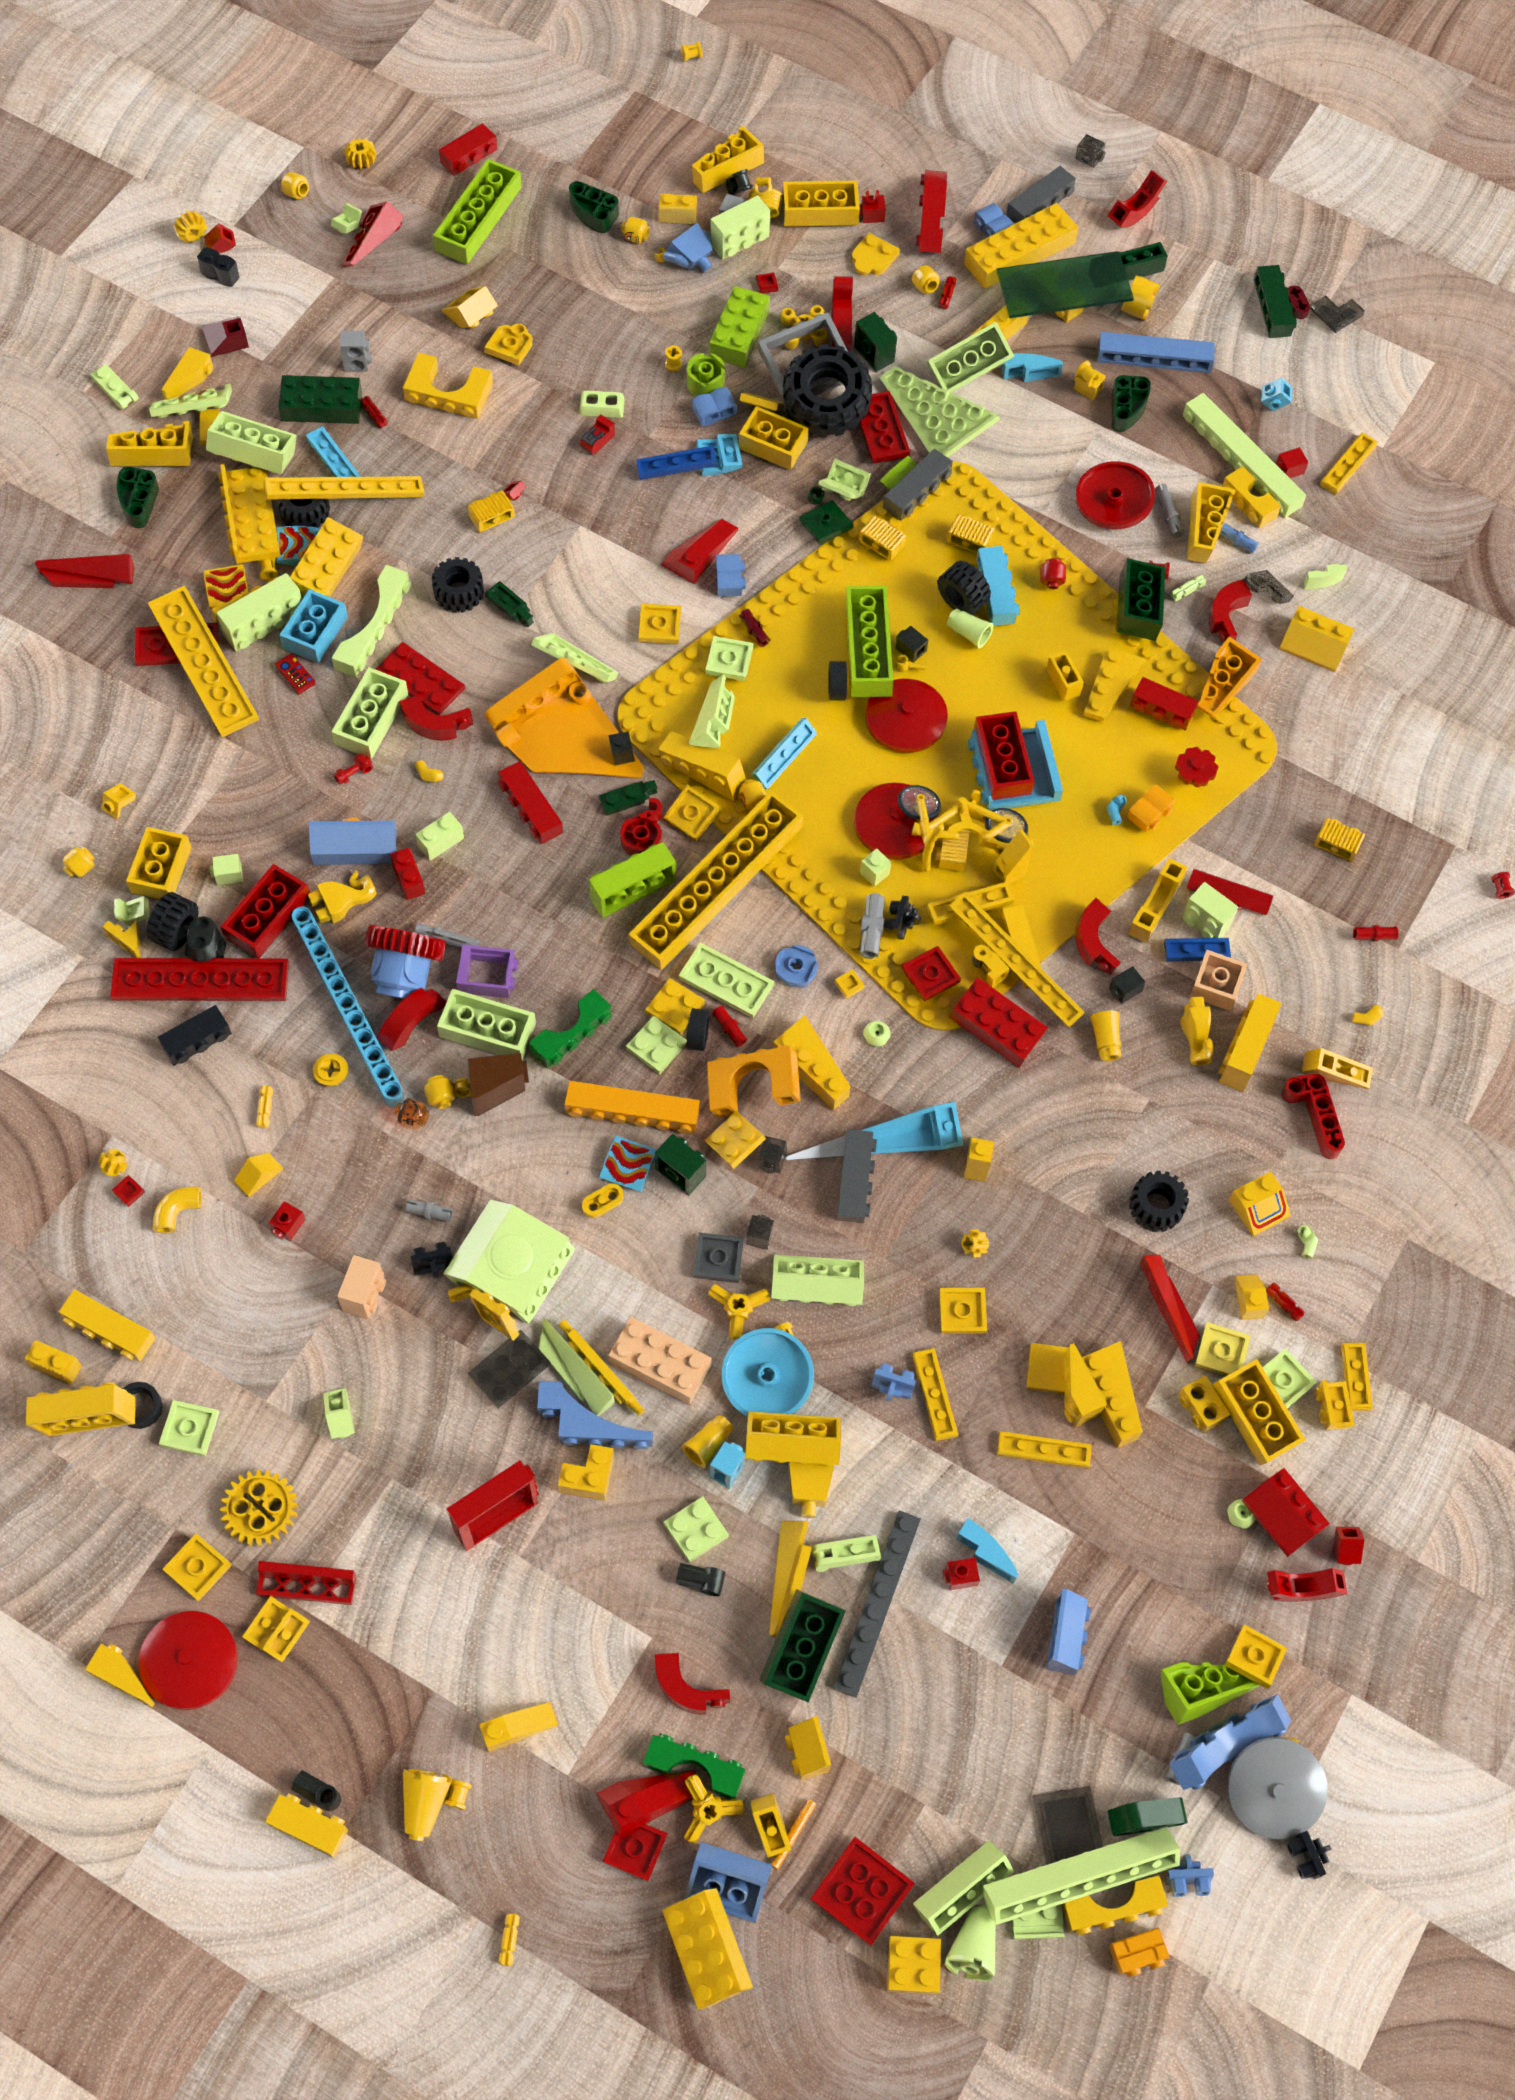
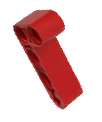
M834 276L832 321L849 352L850 350L852 351L853 277Z
M1318 1073L1289 1078L1281 1092L1283 1100L1288 1103L1305 1101L1321 1154L1327 1159L1337 1158L1344 1148L1345 1140L1325 1078ZM1310 1084L1316 1085L1318 1089L1312 1088ZM1289 1088H1294L1297 1090V1093L1292 1092ZM1316 1104H1321L1325 1109L1319 1108ZM1322 1124H1328L1331 1129L1325 1128Z

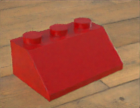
M1285 1468L1268 1478L1242 1500L1287 1557L1330 1525L1328 1520Z

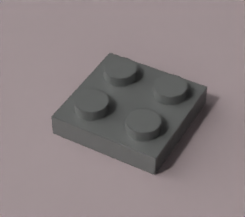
M699 1232L693 1278L738 1283L744 1238Z

